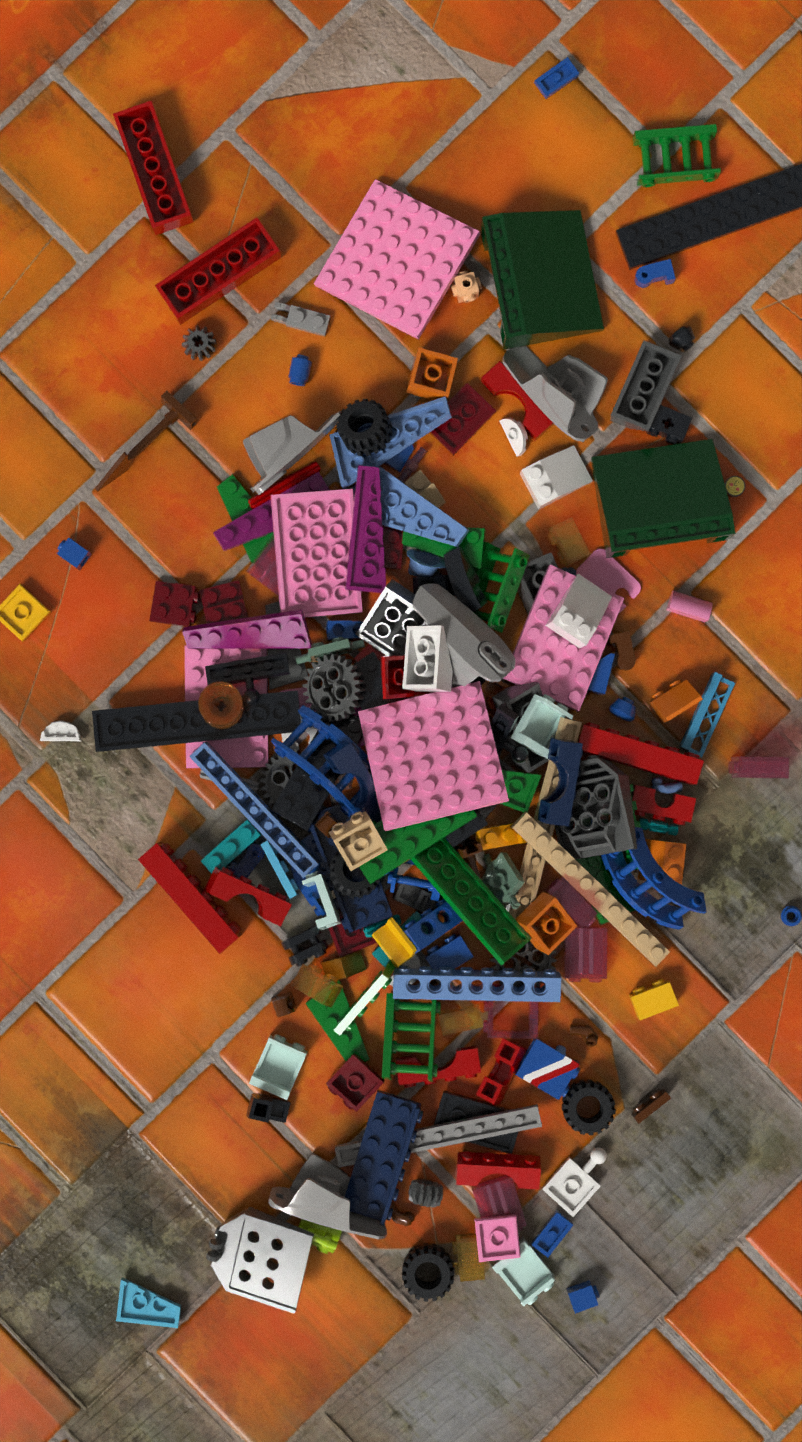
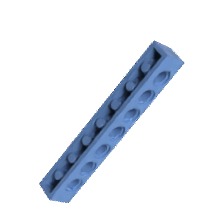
M204 742L189 756L303 878L319 864V860L272 812L265 802L208 742Z
M399 966L394 969L393 999L560 1002L561 975L555 969L536 971L535 969L526 968L523 971H515L512 968L494 970L493 968L486 967L481 970H473L470 967H462L460 970H455L451 967L431 969L428 966H421L419 969H410L409 966ZM415 978L420 982L417 985H411L409 981ZM433 979H438L440 984L434 986L429 982ZM457 979L461 981V984L453 986L451 981ZM474 980H480L482 982V984L477 987L473 986L471 983ZM496 980H500L503 982V984L499 987H495L492 985V983ZM516 981L524 983L521 987L513 986ZM538 981L545 983L541 988L535 987L534 984Z

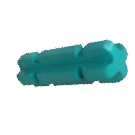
M644 818L639 819L643 830L649 829V831L668 833L674 836L678 834L679 826L676 824L668 825L665 822L648 821V819Z
M398 914L392 916L398 925L402 924ZM389 918L364 927L363 932L367 938L372 937L373 932L384 926Z

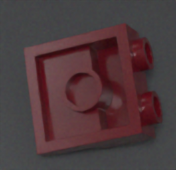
M382 525L384 566L386 569L401 570L403 531Z
M239 580L199 590L207 624L249 617Z
M156 581L149 621L181 627L191 626V623L194 624L196 620V611H193L194 604H198L200 594L197 591V587Z
M353 1053L328 1079L326 1085L332 1094L338 1095L343 1099L346 1107L357 1112L385 1080L357 1054Z

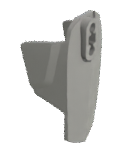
M526 346L515 347L506 351L503 356L504 366L532 401L560 430L572 439L584 442L597 432L598 422L593 415V411L605 390L608 381L606 376L579 358L572 357L571 355H567L560 361L547 367Z
M341 411L331 415L316 431L307 427L293 416H288L244 439V447L261 476V479L250 489L260 495L287 472L286 470L299 461L339 423L337 419L339 416H342Z
M439 584L420 586L414 596L412 607L429 626H444L453 670L451 688L466 686L478 676L489 682H499L515 668V657L508 646L475 613Z
M314 1153L304 1163L290 1188L278 1186L272 1188L270 1192L269 1205L295 1217L374 1239H384L387 1236L385 1224L384 1226L380 1225L381 1221L350 1211V1200L345 1197L351 1177Z

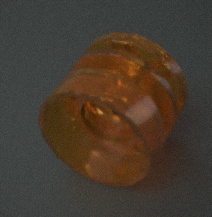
M222 681L213 682L206 686L201 692L198 701L199 711L205 722L218 729L230 728L237 724L244 710L242 696L238 689L230 683ZM221 702H224L227 708H224L223 711L220 712L219 708H217L216 706H219Z

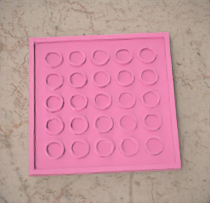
M375 179L315 280L314 285L419 340L480 236V232Z
M480 681L467 684L466 686L451 688V692H434L358 711L385 831L509 801Z

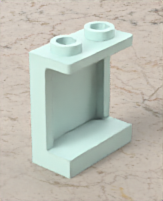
M534 694L511 739L548 759V747L551 738H554L557 732L560 717L572 720L573 715L567 712L569 708L560 703L554 704L555 699L546 694L543 697Z
M317 872L306 875V879L302 881V884L306 887L317 886L327 915L315 921L318 929L325 930L341 924V918L334 904L333 895L328 888L326 876L317 874Z
M270 1035L249 1084L287 1100L308 1051L304 1050L305 1046L294 1042L292 1045L285 1042L286 1038L281 1035Z
M522 1236L519 1239L521 1258L495 1260L491 1262V1266L519 1298L522 1306H525L526 1304L531 1305L538 1299L537 1295L543 1290L545 1292L550 1290L554 1286L555 1276Z

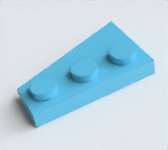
M123 1277L121 1278L116 1321L171 1328L179 1327L180 1304Z

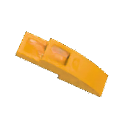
M514 823L484 828L476 832L477 842L481 843L483 850L527 843L511 827ZM555 827L552 835L553 838L557 837Z

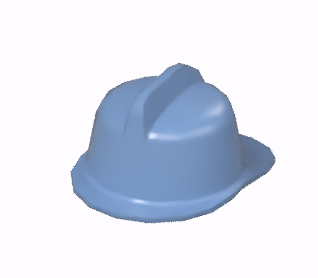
M416 549L407 551V556L410 558L408 569L410 575L431 577L438 568H446L444 558Z

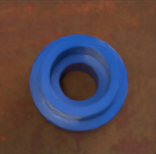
M786 906L781 911V920L785 925L796 926L800 923L802 914L797 907ZM789 912L794 913V918L791 920L787 917Z

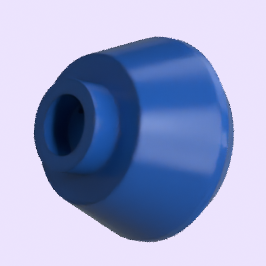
M623 696L622 699L618 698L609 706V711L613 715L631 722L635 719L636 707L633 706L634 701Z

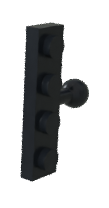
M287 652L205 666L209 688L245 682L246 691L243 694V699L249 705L256 704L260 698L259 692L254 689V680L290 674Z
M501 704L490 723L498 757H500L504 748L512 754L515 762H525L528 758L527 749L522 746L516 747L507 741L519 715Z

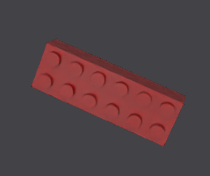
M152 101L113 113L155 235L193 223L191 212Z
M256 217L157 283L155 287L181 325L279 260L281 253Z
M588 722L586 725H581L577 742L583 744V753L599 755L600 758L689 785H697L704 760L699 759L700 755L690 752L680 754V749L670 746L660 748V743L650 740L645 741V743L640 742V737L630 734L625 735V737L620 736V731L614 729L600 730V725Z
M167 842L156 843L138 859L139 862L216 951L221 954L242 935L240 932L242 928L236 921L231 922L228 919V912L222 905L217 906L213 901L215 897L202 889L199 878L195 874H189L186 870L188 868L186 863L181 858L176 859L173 855L175 851Z

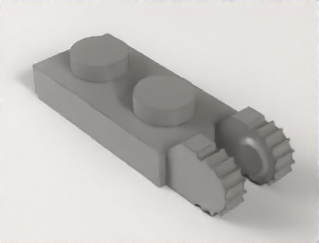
M275 302L274 307L277 310L289 312L288 318L272 314V321L325 337L330 315Z

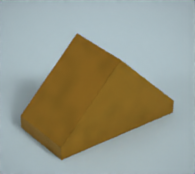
M360 950L321 962L327 982L344 979L366 970Z

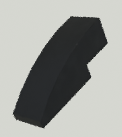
M459 546L444 554L446 570L456 598L472 612L488 603L478 585L481 580L462 547Z

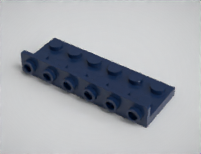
M340 804L319 811L308 833L312 832L314 840H312L315 852L319 851L322 858L319 860L321 869L328 874L329 878L326 879L330 891L334 890L336 898L333 900L336 909H341L343 928L345 930L348 929L350 933L392 917L393 913L381 881H379L371 894L364 895L363 898L354 897V899L349 898L350 896L347 895L344 897L331 884L329 876L330 863L338 848L333 839L327 838L315 824L327 811L343 824L351 820V816L345 815L340 810ZM344 865L343 873L348 880L361 882L366 878L360 867L350 871L348 865Z
M377 1090L345 1197L350 1200L351 1212L379 1220L382 1226H384L386 1220L390 1221L393 1208H390L392 1200L396 1201L399 1189L396 1186L398 1181L402 1182L405 1174V1169H402L404 1161H409L411 1150L408 1147L410 1142L414 1143L417 1130H414L416 1122L420 1123L424 1111L420 1110L421 1103Z

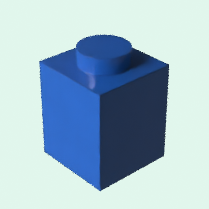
M70 538L64 539L57 548L59 550L57 554L78 570L82 569L92 555Z
M590 1280L566 1288L575 1314L598 1306L597 1298L600 1295L596 1285L592 1286Z

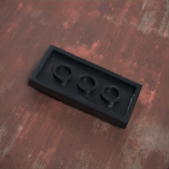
M443 1090L434 1125L510 1109ZM518 1132L468 1142L512 1154Z

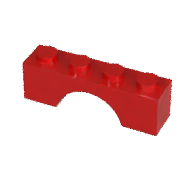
M500 361L481 377V383L494 397L508 394L516 397L522 403L525 410V418L522 425L534 441L553 426L554 423L532 401Z
M217 867L214 868L204 888L209 894L226 902L238 894H251L257 900L258 914L263 919L281 927L292 905L287 901L288 897L280 892L273 894L269 892L270 888L260 883L258 886L251 884V879L243 875L238 878L233 875L234 871L223 867L222 870Z
M477 1045L456 1048L451 1062L438 1068L437 1077H433V1082L428 1081V1074L397 1073L399 1085L409 1088L416 1086L418 1082H424L425 1085L437 1083L436 1080L438 1079L454 1081L457 1080V1076L465 1075V1078L477 1077V1073H481ZM416 1055L395 1058L396 1064L424 1065Z
M458 1152L456 1185L477 1186L485 1176L500 1173L511 1177L516 1182L518 1188L539 1189L541 1158L534 1155Z

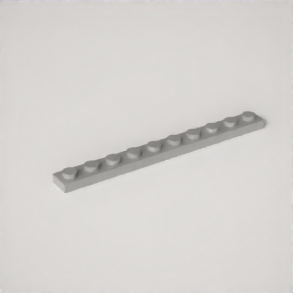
M538 1104L414 1129L417 1130V1135L414 1143L410 1142L408 1149L411 1150V1153L542 1127ZM362 1140L335 1145L339 1167L355 1164Z

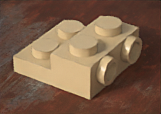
M366 811L354 813L351 816V820L344 824L341 822L335 824L332 827V831L329 832L350 871L388 850Z

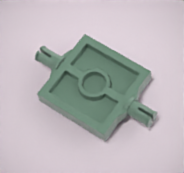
M338 637L332 639V643L324 645L323 642L312 644V648L308 649L307 654L295 656L297 665L308 661L317 662V658L324 657V655L338 654L340 656L352 653L355 649L365 647L364 640L349 642L348 639Z
M501 852L494 861L490 854H485L482 860L487 865V869L481 878L482 882L505 908L510 903L514 910L518 909L521 904L516 899V893L525 883L523 877L507 853Z

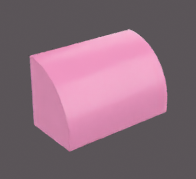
M672 590L666 610L701 622H707L710 618L712 603Z

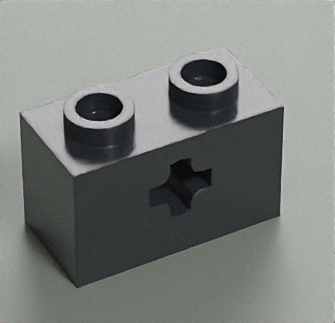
M660 405L653 423L646 433L654 437L662 436L670 444H681L692 417ZM666 421L669 422L668 429L664 428Z

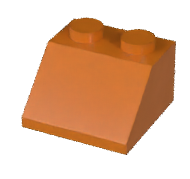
M678 679L669 685L671 689L665 693L661 690L652 696L654 700L649 703L662 723L668 722L703 700L687 679L682 682Z
M645 839L649 851L657 864L669 877L682 885L686 844ZM638 870V879L646 881L644 876Z

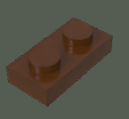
M664 1089L654 1091L646 1103L641 1102L633 1108L634 1112L631 1115L638 1124L671 1099Z

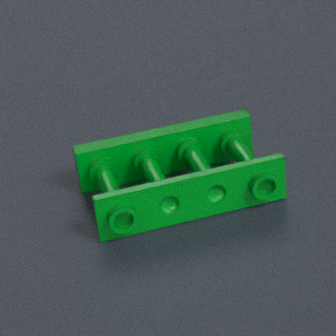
M716 124L635 131L633 146L639 145L641 147L644 174L639 175L637 186L642 185L648 188L662 183L698 180L713 182L718 179L721 169H712L710 141L715 138L717 133ZM699 140L702 142L704 170L692 171L690 143ZM674 142L682 144L684 171L672 172L670 144ZM651 144H659L662 148L664 173L652 174L649 149Z
M485 542L482 570L476 568L474 570L481 580L478 585L488 601L495 602L491 614L478 610L473 613L481 620L487 621V625L491 629L502 633L530 555L517 548H514L512 555L499 553L500 548ZM496 561L509 563L505 575L492 572ZM489 580L502 583L498 594L485 591Z
M387 993L382 1063L383 1079L392 1080V1074L395 1075L396 1073L428 1074L429 1082H433V1077H437L438 1064H434L436 1015L441 1012V1001L432 1000V1003L401 1002L400 999H393V993ZM399 1010L431 1011V1024L398 1022V1020H395V1012H399ZM398 1031L430 1032V1045L397 1043V1041H394V1033H398ZM393 1053H429V1065L396 1064V1062H393Z

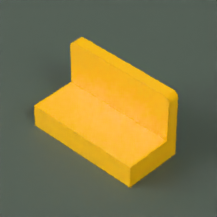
M393 917L389 918L384 926L372 934V937L396 968L411 959L417 951Z

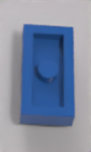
M567 57L538 77L534 84L545 99H547L579 76V72Z
M556 1210L531 1242V1245L548 1258L572 1228L573 1223Z

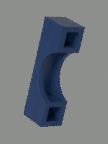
M551 738L548 759L556 765L559 772V781L555 791L550 796L541 799L537 820L551 825L569 826L573 815L572 806L576 796L575 788L579 777L580 758L583 755L582 743L573 740Z
M342 741L326 752L324 757L333 772L338 774L351 773L357 779L360 786V796L354 807L357 812L363 813L366 811L371 821H376L377 823L382 818L373 777L368 772L370 770L369 766L360 759L358 755L359 750L354 743Z

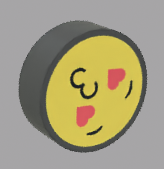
M732 476L725 481L727 495L738 497L744 492L745 482L741 477Z

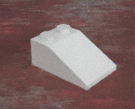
M575 446L541 459L520 472L538 510L593 482Z
M577 574L545 626L578 648L584 647L596 631L612 596L580 574Z
M407 626L402 689L416 692H451L453 670L444 626Z

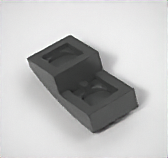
M400 883L392 897L394 900L421 912H425L429 908L434 911L437 907L436 903L439 902L431 900L432 893L416 886Z

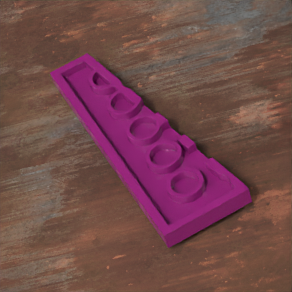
M358 465L345 584L346 590L382 593L386 587L379 467Z
M317 472L281 494L330 491L320 473ZM271 499L213 532L223 551L274 532Z
M302 609L183 627L182 630L188 649H301L312 647V641Z

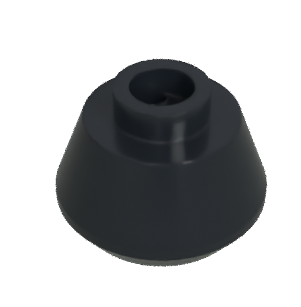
M684 325L669 338V345L678 351L683 349L686 352L694 345L693 340L695 339L692 327Z

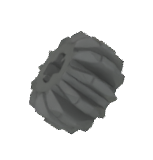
M196 325L194 332L189 328L188 332L190 335H183L185 342L182 343V347L186 348L184 351L186 355L191 354L192 360H195L198 355L199 360L203 361V355L210 358L211 356L208 351L215 352L216 350L212 346L217 344L216 339H213L214 334L212 331L207 333L208 329L205 326L200 331L199 326ZM202 340L203 345L199 344V347H197L195 342Z
M426 1179L411 1181L408 1191L411 1202L433 1208L440 1206L443 1199V1186L441 1184Z

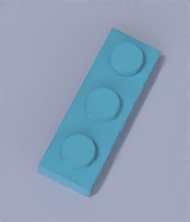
M268 840L260 844L289 899L296 896V890L299 888L295 880H290L286 872L289 869L284 860L279 861L276 855L279 852Z

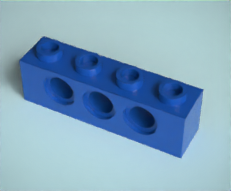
M444 898L436 903L438 908L434 911L429 908L420 914L421 920L416 922L413 919L404 926L406 930L403 932L417 949L415 954L463 921ZM438 914L444 917V922L438 919ZM422 925L428 928V934L423 932Z

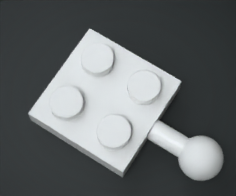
M594 1148L590 1154L591 1159L583 1168L568 1157L542 1187V1190L572 1217L577 1214L600 1188V1184L589 1175V1172L597 1164H602L606 1161L607 1153L603 1148Z

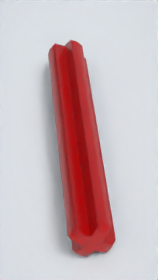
M314 461L267 488L260 495H255L248 500L249 506L255 509L271 499L270 495L281 494L320 472L319 464Z

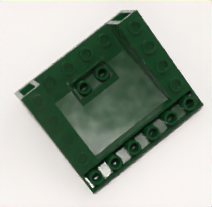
M581 210L512 212L482 217L480 232L484 251L489 253L502 319L500 334L503 350L604 330Z
M713 439L591 457L606 559L626 556L631 550L706 539L707 543L727 541L736 534L733 514Z

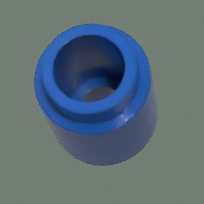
M297 355V357L292 358L288 375L290 384L305 386L306 382H308L312 362L308 360L309 357Z

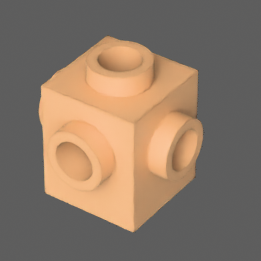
M468 271L458 273L451 285L453 296H457L459 303L474 301L478 298L479 290L482 289L479 277L475 278L474 272L468 273ZM469 283H470V286H469V287L463 286V285H465V284H469Z

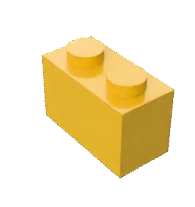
M656 980L652 982L651 987H638L632 990L633 993L629 995L639 1020L679 1006L668 980Z

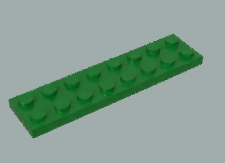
M445 838L411 859L500 965H503L531 940L530 936Z

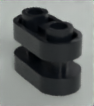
M317 925L281 942L284 950L291 948L293 955L288 957L291 965L296 964L299 967L308 962L307 958L313 955L315 958H318L327 953L325 950L328 948L326 940L319 942L316 936L321 933ZM309 939L312 946L300 950L298 944Z

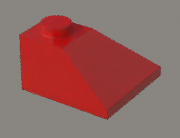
M405 655L380 656L383 699L414 697V691L402 689Z

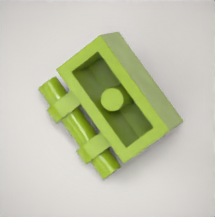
M301 1219L298 1227L314 1234L312 1245L316 1246L317 1250L322 1253H334L342 1231Z

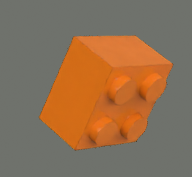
M418 347L406 393L430 400H436L445 396L448 399L458 358Z
M542 892L515 919L530 936V942L534 947L547 955L577 927L556 897Z

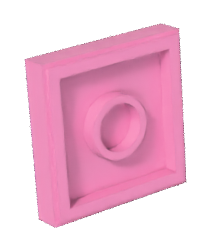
M516 1214L474 1218L479 1262L521 1258Z

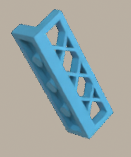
M717 672L711 674L701 696L703 700L698 703L679 745V748L700 755L699 757L701 758L735 685L734 682L723 678V675ZM719 682L729 685L726 693L718 696L716 689ZM716 699L719 706L718 711L709 714L708 707L710 702ZM708 718L711 725L710 729L701 733L699 727L702 720ZM696 737H700L702 742L700 751L690 748Z

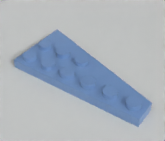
M446 396L388 415L393 427L391 428L393 434L389 436L391 440L389 443H385L386 447L384 449L380 448L378 450L379 453L375 454L373 452L371 456H366V454L358 456L357 453H351L338 432L330 434L341 487L346 489L356 482L358 465L379 467L452 418ZM373 423L362 425L357 432L368 430Z
M379 466L382 525L458 547L469 532V529ZM355 484L354 487L352 488V489H353V497H355V487H356V484Z

